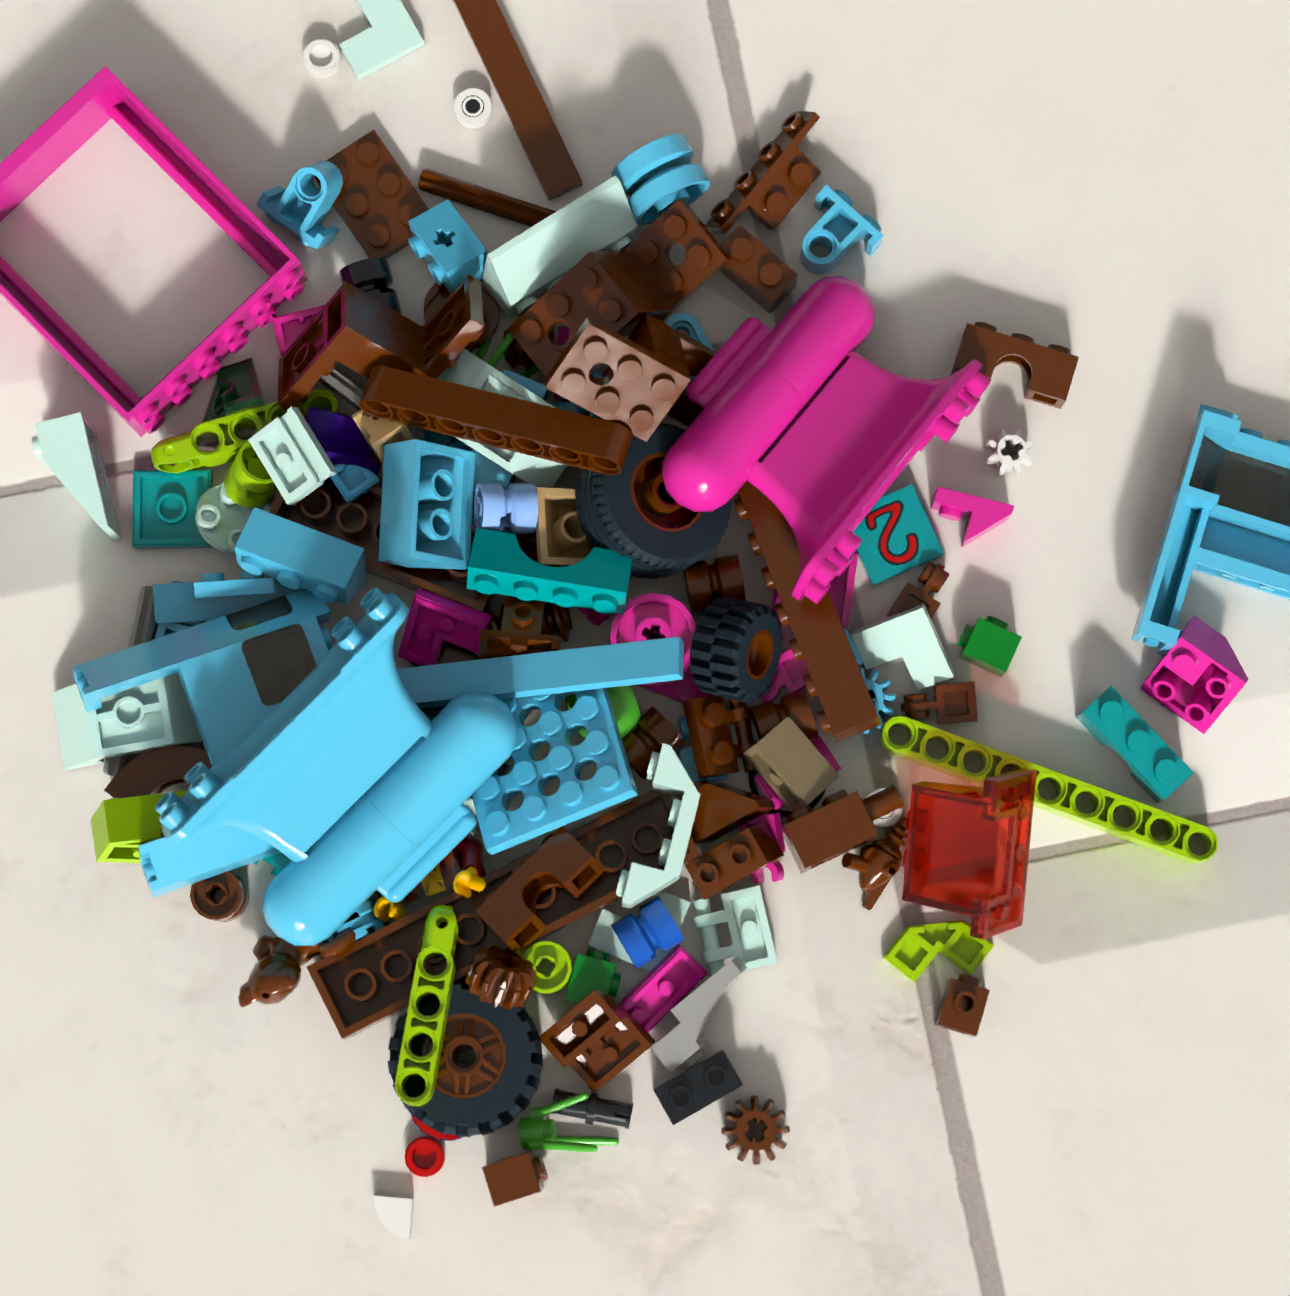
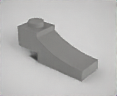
M738 956L733 958L670 1010L679 1020L680 1024L650 1047L670 1073L679 1065L686 1071L703 1057L699 1049L707 1043L702 1035L709 1016L726 989L747 969Z

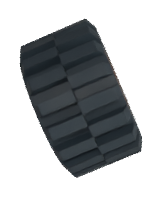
M730 597L717 598L713 600L712 605H708L705 608L703 616H700L697 622L690 648V672L693 673L692 679L694 684L698 685V689L701 692L745 703L754 702L756 698H760L764 694L766 688L768 689L771 685L774 675H776L782 652V626L776 611L767 605Z

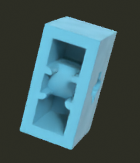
M448 199L408 221L412 237L408 239L409 245L418 259L424 257L429 263L427 265L428 270L438 285L443 283L449 292L452 293L468 274L477 280L482 279L488 252Z

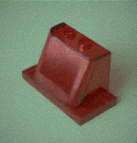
M1022 768L984 779L983 787L927 781L912 784L910 810L906 817V827L908 829L907 848L904 851L902 860L905 868L902 900L970 916V936L983 940L1022 926L1037 771Z

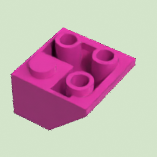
M1193 615L1180 631L1176 646L1161 657L1140 687V690L1205 734L1247 683L1248 677L1227 638Z

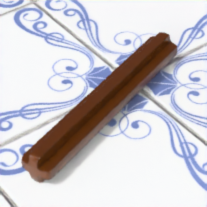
M424 169L418 181L419 189L530 227L556 212L430 169Z

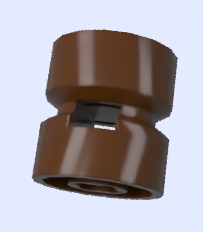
M737 554L717 557L711 565L705 560H700L684 569L691 613L703 612L717 598L730 597L746 601L743 577Z
M802 689L781 696L780 703L778 704L769 700L750 707L759 740L786 717H790L809 740L819 737L811 707Z
M653 706L641 716L637 729L630 731L622 738L629 766L644 781L647 780V771L653 751L660 753L662 744L671 745L676 753L686 744L677 730Z
M227 871L193 883L190 899L193 908L199 915L213 921L228 922L237 919L244 913L249 903V890L247 884L240 876Z

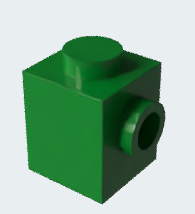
M987 616L985 620L979 617L974 626L966 624L957 645L963 647L959 658L1002 677L1007 672L1022 636L1007 630L1009 625L1000 619Z
M588 948L586 956L577 953L565 1001L578 1004L595 988L600 989L609 996L616 997L622 974L615 972L616 963L609 962L611 954Z

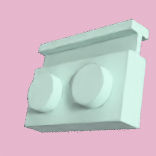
M290 407L287 409L288 412L282 417L274 419L248 440L287 505H296L324 484V480L338 472L299 408Z

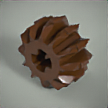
M491 945L490 948H480L473 960L470 961L465 982L469 985V992L480 996L481 1002H489L494 1008L498 1005L511 1010L513 1006L523 1007L533 991L537 973L533 969L531 961L522 959V954L518 956L516 953L511 952L509 948L504 950Z
M756 1095L751 1096V1110L748 1111L741 1100H737L735 1102L736 1107L742 1113L739 1118L729 1111L724 1115L725 1118L736 1123L735 1127L721 1128V1133L724 1135H736V1138L729 1141L725 1147L727 1150H732L739 1144L743 1145L737 1155L739 1161H743L748 1151L753 1150L752 1161L754 1165L760 1164V1150L763 1149L768 1159L774 1160L776 1158L775 1153L769 1146L774 1143L779 1148L784 1149L787 1145L783 1140L775 1138L776 1133H788L790 1131V1127L787 1125H775L776 1121L786 1115L785 1112L779 1110L770 1116L768 1113L774 1104V1101L771 1099H767L762 1111L758 1110L759 1100ZM756 1118V1123H759L761 1119L766 1125L762 1130L764 1137L759 1141H755V1137L748 1140L745 1136V1132L749 1130L747 1122Z

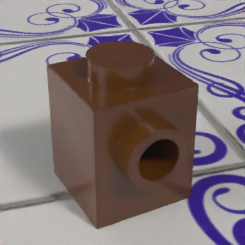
M959 973L958 980L953 978L947 979L934 1025L968 1036H977L990 990L981 987V979Z

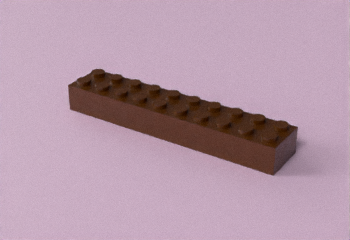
M651 790L569 832L597 860L605 871L577 899L563 887H551L542 892L536 901L535 910L538 918L547 928L530 945L622 899L623 897L616 894L622 870L630 871L632 862L664 870L665 866L658 865L664 838L672 840L675 827L668 826L673 800L669 794ZM691 835L682 867L701 856ZM538 849L483 876L482 878L486 883L485 888L480 892L471 889V897H464L454 891L352 943L338 956L324 957L307 966L341 1038L348 1039L408 1008L416 961L421 950L425 922L428 913L436 905L453 906L459 931L454 954L456 964L454 981L464 980L467 977L466 972L470 961L473 960L480 948H490L491 945H494L504 950L509 948L511 952L515 953L475 911L482 905L484 898L490 892L497 890L511 876L512 871L518 864L527 861ZM442 922L439 925V928H445L448 923ZM440 955L430 957L426 963V972L430 975L442 974L446 970L447 959Z

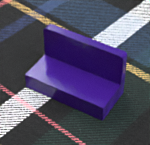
M310 406L306 412L305 420L333 466L337 464L357 465L369 469L378 476L382 464L371 454L372 450L353 418L349 415Z

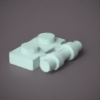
M760 885L721 894L724 910L712 912L709 898L694 901L697 917H694L696 929L701 930L705 951L702 952L704 964L709 965L711 976L725 966V959L736 956L746 965L747 969L745 971L778 963ZM727 922L732 945L721 947L716 925Z

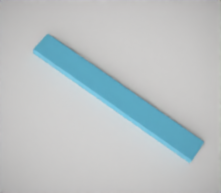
M680 637L409 667L397 670L405 688L419 708L446 706L451 700L466 692H483L494 695L498 699H510L682 680L684 642Z

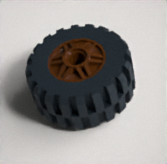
M462 980L454 981L435 1092L432 1099L423 1106L413 1107L401 1099L405 1108L414 1117L432 1129L446 1135L450 1134L458 1137L487 1135L502 1126L506 1127L531 1103L530 1100L534 1092H537L541 1081L540 1075L543 1068L542 1044L532 1018L524 1007L513 1006L511 1010H507L502 1006L497 1005L494 1008L489 1002H481L480 996L469 992V985L466 982H462ZM433 995L423 998L418 1005L420 1014L425 1016L435 1014L440 1007L439 998ZM407 1012L404 1016L400 1015L395 1024L396 1031L394 1036L390 1037L388 1047L390 1050L388 1069L393 1080L394 1090ZM426 1035L417 1037L411 1045L412 1053L418 1057L428 1055L433 1048V1041ZM471 1049L476 1052L475 1062L470 1067L460 1068L456 1065L457 1057L462 1051ZM420 1076L409 1078L404 1085L406 1096L411 1098L421 1096L426 1088V1082Z

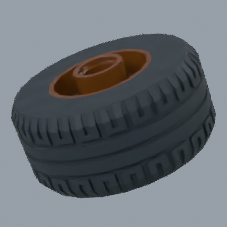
M660 423L647 442L633 435L621 473L607 475L581 469L579 474V481L576 485L577 491H575V497L577 498L575 506L577 507L576 512L579 517V524L586 535L587 541L591 544L592 548L610 549L632 559V577L657 579L668 577L686 569L708 556L717 547V544L720 543L721 537L724 536L725 529L728 527L731 499L713 512H694L679 505L666 491L662 476V461L667 451L685 431V429H680L675 425Z

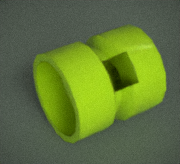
M245 442L239 449L234 462L225 475L224 486L227 495L239 506L250 509L254 507L260 508L268 503L277 487L250 442Z
M540 941L531 945L524 952L522 959L531 961L533 969L537 973L534 991L541 994H554L563 990L569 984L573 972V962L569 953L561 945L552 941Z

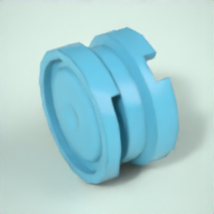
M375 900L365 901L333 933L334 937L336 938L345 929L349 928L355 932L356 940L354 942L385 927V922L374 914Z

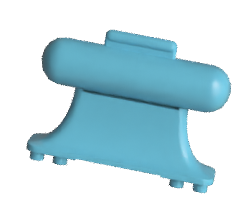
M377 587L369 591L360 602V606L366 611V615L357 624L348 616L344 617L333 627L330 634L337 640V643L328 651L329 655L225 758L222 757L210 770L202 762L194 765L184 778L190 787L181 799L173 791H170L155 806V810L161 814L159 821L161 822L165 838L175 845L200 829L224 826L250 833L266 841L286 855L291 861L271 880L264 893L262 910L265 921L272 931L280 938L297 946H314L329 938L376 890L390 902L395 903L403 900L474 829L477 822L476 816L463 803L510 757L517 744L518 729L513 713L506 703L491 694L466 692L451 700L431 721L428 719L405 688L394 659L393 642L395 634L409 613L408 607L395 593L385 596Z

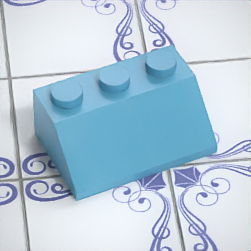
M418 439L384 445L378 562L408 568L468 569L471 550L475 452Z
M256 507L253 508L234 547L237 564L248 573L253 575H262L263 573L276 578L280 584L287 588L298 589L300 587L311 591L317 598L327 603H335L337 601L347 605L364 589L367 583L364 548Z

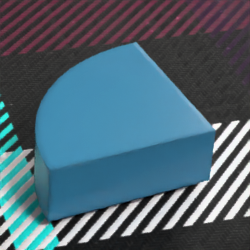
M352 464L334 465L338 473L330 476L347 504H350L381 484L378 477L372 471Z

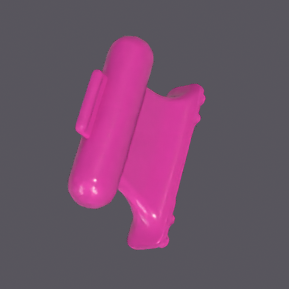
M825 276L813 283L772 330L754 317L747 318L687 386L686 393L689 399L704 409L667 451L662 461V476L666 491L679 505L694 512L715 511L732 499L746 481L761 491L783 514L797 540L800 564L791 596L798 601L806 596L815 604H818L827 593L833 578L836 575L839 577L853 559L852 555L860 546L862 539L855 535L853 531L917 452L922 451L934 435L945 443L952 438L960 426L959 422L964 416L968 417L981 400L979 397L991 382L990 378L980 372L983 364L976 359H973L965 367L952 375L939 379L925 380L898 375L874 364L855 352L869 336L873 328L875 311L870 295L857 282L843 276Z

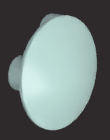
M223 481L222 484L208 489L199 499L195 510L196 525L201 536L212 547L225 553L236 554L234 547L253 508L242 507L233 502L226 493ZM267 503L258 509L269 512L271 506Z

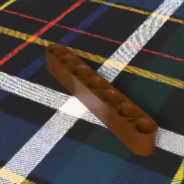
M375 366L372 368L359 401V406L364 412L377 418L607 475L621 473L633 438V434L628 428L615 422L386 366Z

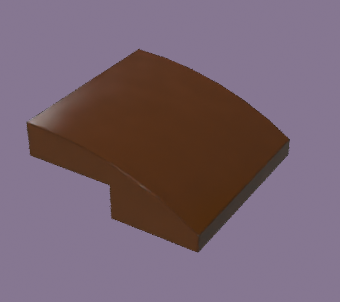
M595 988L539 1036L540 1041L563 1068L570 1065L594 1093L611 1081L655 1042L651 1035L624 1008L598 988Z

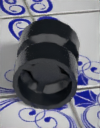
M379 257L368 258L351 263L340 270L342 284L345 281L401 314L397 292L389 288L393 283V277L387 259Z

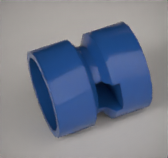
M659 896L641 906L637 917L628 914L611 924L612 929L636 969L656 958V950L658 948L668 951L685 940Z

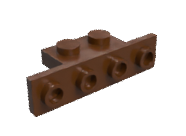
M798 111L786 118L781 126L782 131L776 139L766 144L758 154L759 160L755 165L738 177L734 184L735 189L729 197L719 202L711 212L712 218L706 224V227L711 232L726 234L746 208L767 229L775 230L821 173L797 147L820 118L816 112Z

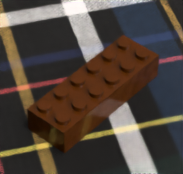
M330 477L323 481L324 484L296 505H287L278 490L269 513L364 548L366 572L411 590L417 591L418 588H422L483 613H488L495 593L488 595L476 590L467 589L468 569L408 568L378 562L381 487H374L350 504H347ZM472 524L471 530V549L475 535L474 524Z

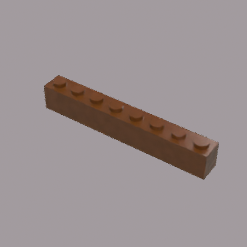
M746 481L738 490L740 497L733 500L741 520L749 519L754 532L747 534L755 556L763 554L767 567L761 569L768 590L776 589L781 602L775 604L783 627L790 624L795 638L788 641L797 662L804 660L809 674L802 676L811 698L818 696L822 704L823 710L816 713L824 733L832 732L836 741L839 742L882 725L829 590L818 604H815L806 596L800 601L791 596L800 564L797 540L792 528L777 507L761 491Z

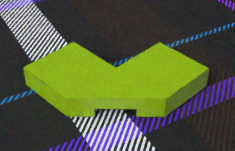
M964 920L914 925L905 928L882 958L913 983L938 952L966 975L971 976L994 947V944Z

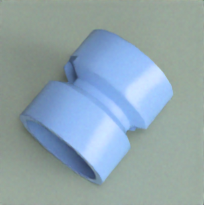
M477 483L473 501L475 530L476 528L502 532L504 528H507L509 533L534 534L538 520V496L535 485L533 483H511L507 489H504L501 483Z

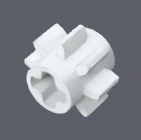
M1000 429L998 433L999 443L989 440L986 445L989 450L994 451L993 455L987 459L986 464L995 463L999 468V477L1005 471L1011 470L1018 477L1021 474L1020 463L1030 466L1034 460L1031 456L1026 455V451L1034 443L1033 441L1024 442L1020 437L1021 429H1018L1014 435H1007L1004 429ZM1005 446L1010 451L1017 450L1018 453L1014 460H1012L1010 455H1002Z

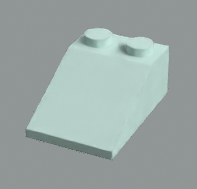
M81 412L35 423L37 436L32 437V445L37 459L43 460L45 467L51 469L104 532L114 541L121 539L96 429Z

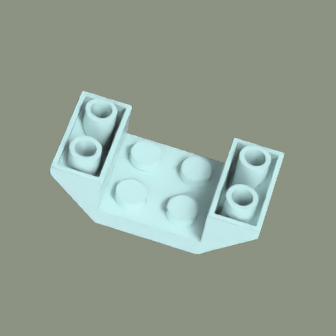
M465 348L461 351L457 363L450 369L446 368L438 377L439 380L556 408ZM457 438L523 481L533 483L535 487L553 488L567 466L566 464Z
M178 673L101 698L102 708L87 713L76 683L52 692L64 770L104 763L105 758L174 745L191 747L204 744Z
M662 744L660 753L652 752L647 771V779L653 780V791L682 798V801L677 799L673 801L668 826L675 827L672 840L664 838L658 859V865L665 866V868L660 870L632 862L630 871L622 870L616 891L617 896L623 897L622 907L632 908L680 878L700 794L671 745Z

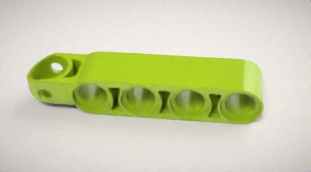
M314 390L307 401H300L296 406L304 418L310 406H326L331 411L339 413L335 396L326 390ZM278 401L201 423L192 431L157 442L151 449L150 456L153 466L163 472L178 474L202 466L214 467L232 462L242 445L249 441L236 437L239 430L249 427L259 432L274 419L282 417L288 411L278 406ZM208 438L216 439L219 442L218 446L212 451H203L199 448L200 443Z
M436 905L428 913L421 950L415 966L395 1079V1090L398 1097L413 1107L427 1104L432 1099L436 1087L456 972L454 954L459 930L453 906ZM442 922L448 923L445 928H439V925ZM435 955L445 957L447 959V967L442 974L430 975L426 972V963L430 957ZM428 995L436 996L440 1000L439 1010L431 1016L420 1014L418 1007L422 998ZM426 1035L430 1037L433 1041L431 1052L424 1057L415 1056L411 1050L413 1041L419 1036ZM413 1076H420L426 1082L424 1093L416 1098L406 1096L404 1091L406 1081Z

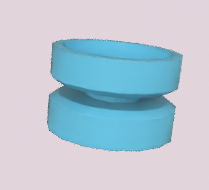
M679 133L654 140L625 157L611 172V178L616 175L620 180L625 195L631 196L628 203L637 224L646 225L653 223L678 199H684L688 205L694 203L710 187V181L702 166L691 163L694 158V151L685 135Z

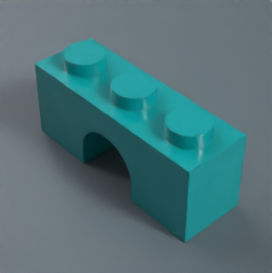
M1112 686L1107 688L1076 717L1102 746L1107 745L1120 755L1132 771L1130 776L1156 803L1165 800L1194 773Z

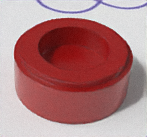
M422 1136L416 1138L407 1146L405 1151L407 1168L413 1174L420 1177H429L441 1170L445 1162L444 1147L433 1137Z

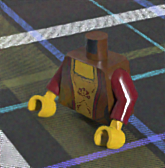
M469 833L404 898L405 902L408 903L454 888L456 893L467 898L471 897V889L478 892L482 891L486 886L485 880L482 878L486 875V872L482 865L483 847L481 842ZM381 897L374 905V914L384 922L388 921L389 916L397 921L405 916V908L399 902L393 903L385 897Z

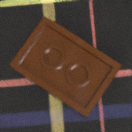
M372 130L326 161L335 164L343 177L341 191L332 206L368 258L379 257L388 259L409 245L408 239L412 237L408 221L426 212L429 208L375 130ZM314 175L315 181L321 188L320 180Z

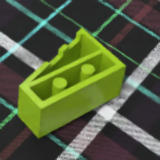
M188 790L174 793L181 799ZM167 793L103 800L91 818L96 862L140 863L138 846L165 837L161 828V822L159 821L161 814L155 810V806Z

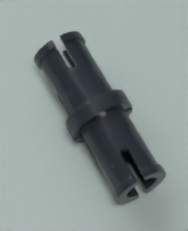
M555 1088L553 1100L560 1101L577 1095V1093ZM591 1092L588 1099L554 1113L586 1119V1124L593 1125V1122L597 1121L629 1129L631 1117L615 1113L631 1115L634 1103L629 1104L598 1098V1093Z

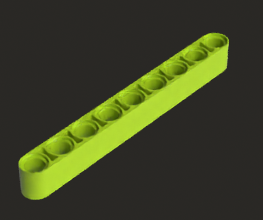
M904 716L892 717L886 722L880 732L881 746L892 755L1184 862L1193 864L1203 862L1214 856L1217 851V836L1213 830L1204 825ZM893 726L905 728L909 735L908 743L901 746L892 743L888 736L889 729ZM932 739L941 741L946 749L945 756L941 759L931 758L925 748L927 741ZM975 753L980 756L983 762L980 772L972 773L966 770L963 765L965 754ZM1010 766L1018 771L1020 780L1017 786H1007L1003 783L1000 777L1003 767ZM1041 780H1049L1056 786L1057 794L1054 800H1045L1039 795L1038 784ZM1078 794H1087L1092 798L1094 808L1090 814H1084L1076 808L1075 799ZM1116 807H1123L1130 813L1131 823L1127 828L1120 827L1114 822L1113 811ZM1155 820L1161 821L1167 826L1168 837L1163 842L1154 839L1151 835L1150 827ZM1192 834L1201 836L1205 841V851L1202 855L1192 853L1188 847V839Z

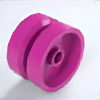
M648 593L632 598L626 603L624 614H616L612 621L610 642L611 644L645 641L650 636H658L660 639L680 637L684 642V675L690 667V648L696 627L693 616L683 603L669 595ZM676 680L646 683L640 685L658 687L673 683Z

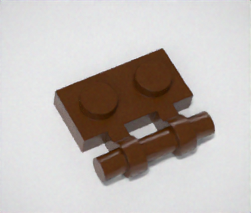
M720 696L691 698L682 702L699 779L728 776L740 772L737 762L739 758H742L745 772L757 771L743 755L745 751L757 742L753 739L750 720L753 717L750 707H746L745 702L729 699L731 710L725 709L723 697ZM731 724H734L739 744L736 745L733 744L729 727Z

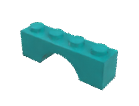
M476 528L468 563L467 589L476 590L488 595L495 593L513 596L524 601L538 600L556 603L562 607L575 606L593 609L603 614H624L632 559L610 549L594 547L583 560L576 564L565 567H550L530 559L520 548L516 534Z

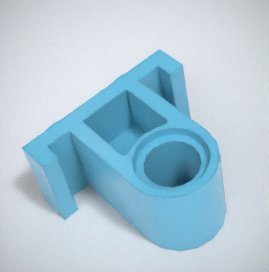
M319 161L299 169L292 177L286 190L281 186H277L263 192L256 205L266 212V216L272 222L286 226L297 234L296 238L302 244L319 249L332 243L340 231L335 226L326 229L322 226V223L341 191L343 185L342 174L335 164L329 161ZM314 175L321 182V191L314 184Z
M825 185L816 195L814 207L820 212L825 206L828 211L807 232L803 238L800 253L801 263L804 268L812 274L818 275L831 271L861 239L867 243L865 252L871 257L881 246L884 236L880 232L882 230L880 225L867 214L862 217L852 208L853 203L844 192L839 189L833 191L829 186ZM822 244L830 250V254L827 257L818 258L811 253L810 248L814 245Z

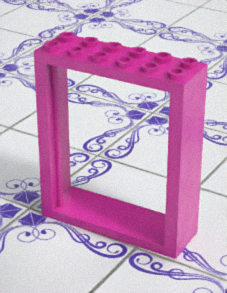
M105 66L0 163V222L112 118L270 276L141 399L0 256V295L142 437L146 432L152 434L159 429L166 420L164 415L174 406L180 407L192 397L194 393L192 389L202 379L207 381L216 375L222 366L220 362L231 352L236 354L241 351L250 340L248 336L258 326L263 328L272 321L273 317H276L278 313L276 309L286 300L292 301L297 298L304 290V283L308 279L299 259Z

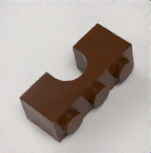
M975 322L974 325L967 323L950 375L965 367L973 359L983 364L980 372L990 379L995 367L1003 363H1014L1020 366L1027 375L1028 385L1024 398L1059 409L1062 408L1068 396L1079 359L1078 356L1071 355L1070 349L1060 345L1050 344L1048 347L1035 344L1033 343V338L1024 334L1012 333L1009 336L996 332L997 328L988 323Z
M561 826L555 833L548 835L542 841L540 848L527 861L518 864L512 871L511 876L497 890L490 892L475 912L519 956L547 928L538 918L535 910L536 901L540 894L551 887H563L577 899L605 870Z

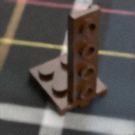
M536 530L534 534H516L522 551L530 559L538 563ZM506 595L501 631L481 629L479 659L560 650V636L542 634L546 602L538 600L524 601L517 597Z

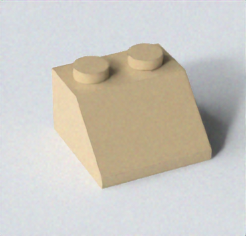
M536 487L538 496V520L536 526L538 563L550 567H565L580 562L593 548L587 541L586 535L579 524V517L576 512L577 507L575 506V501L577 500L575 491L577 489Z

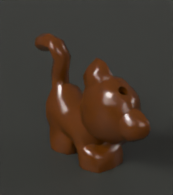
M347 928L335 939L331 935L314 946H297L280 937L262 936L253 948V953L258 962L254 965L248 981L240 987L239 1005L245 1007L254 1001L262 1004L281 1002L298 986L301 980L302 965L320 954L325 958L338 956L356 940L355 932Z

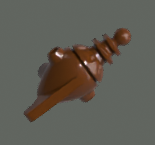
M901 817L898 821V827L892 825L890 827L892 831L884 833L886 835L885 839H877L872 844L864 846L860 851V856L847 852L842 857V866L844 868L859 872V885L865 892L862 907L867 910L873 908L890 879L901 866L902 853L899 848L900 846H905L906 843L903 841V838L909 836L905 833V830L911 827L910 818Z

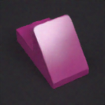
M937 487L931 509L938 510V515L942 518L960 521L961 517L968 518L961 547L966 546L1007 521L1014 508V505L942 487Z

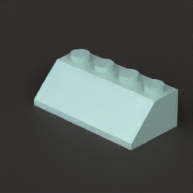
M613 176L487 254L482 283L507 318L517 312L523 315L589 252L624 250L633 242L638 226L617 176Z

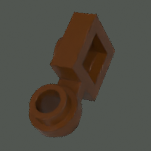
M929 561L917 581L923 584L922 588L919 590L907 582L889 609L886 617H891L924 604L930 618H932L941 603L928 594L930 590L938 593L950 573L944 570L945 566L940 562L934 564Z
M973 681L933 685L935 700L927 701V693L903 695L904 703H900L901 712H905V717L911 719L929 717L928 710L935 709L936 722L939 725L978 721L975 682Z

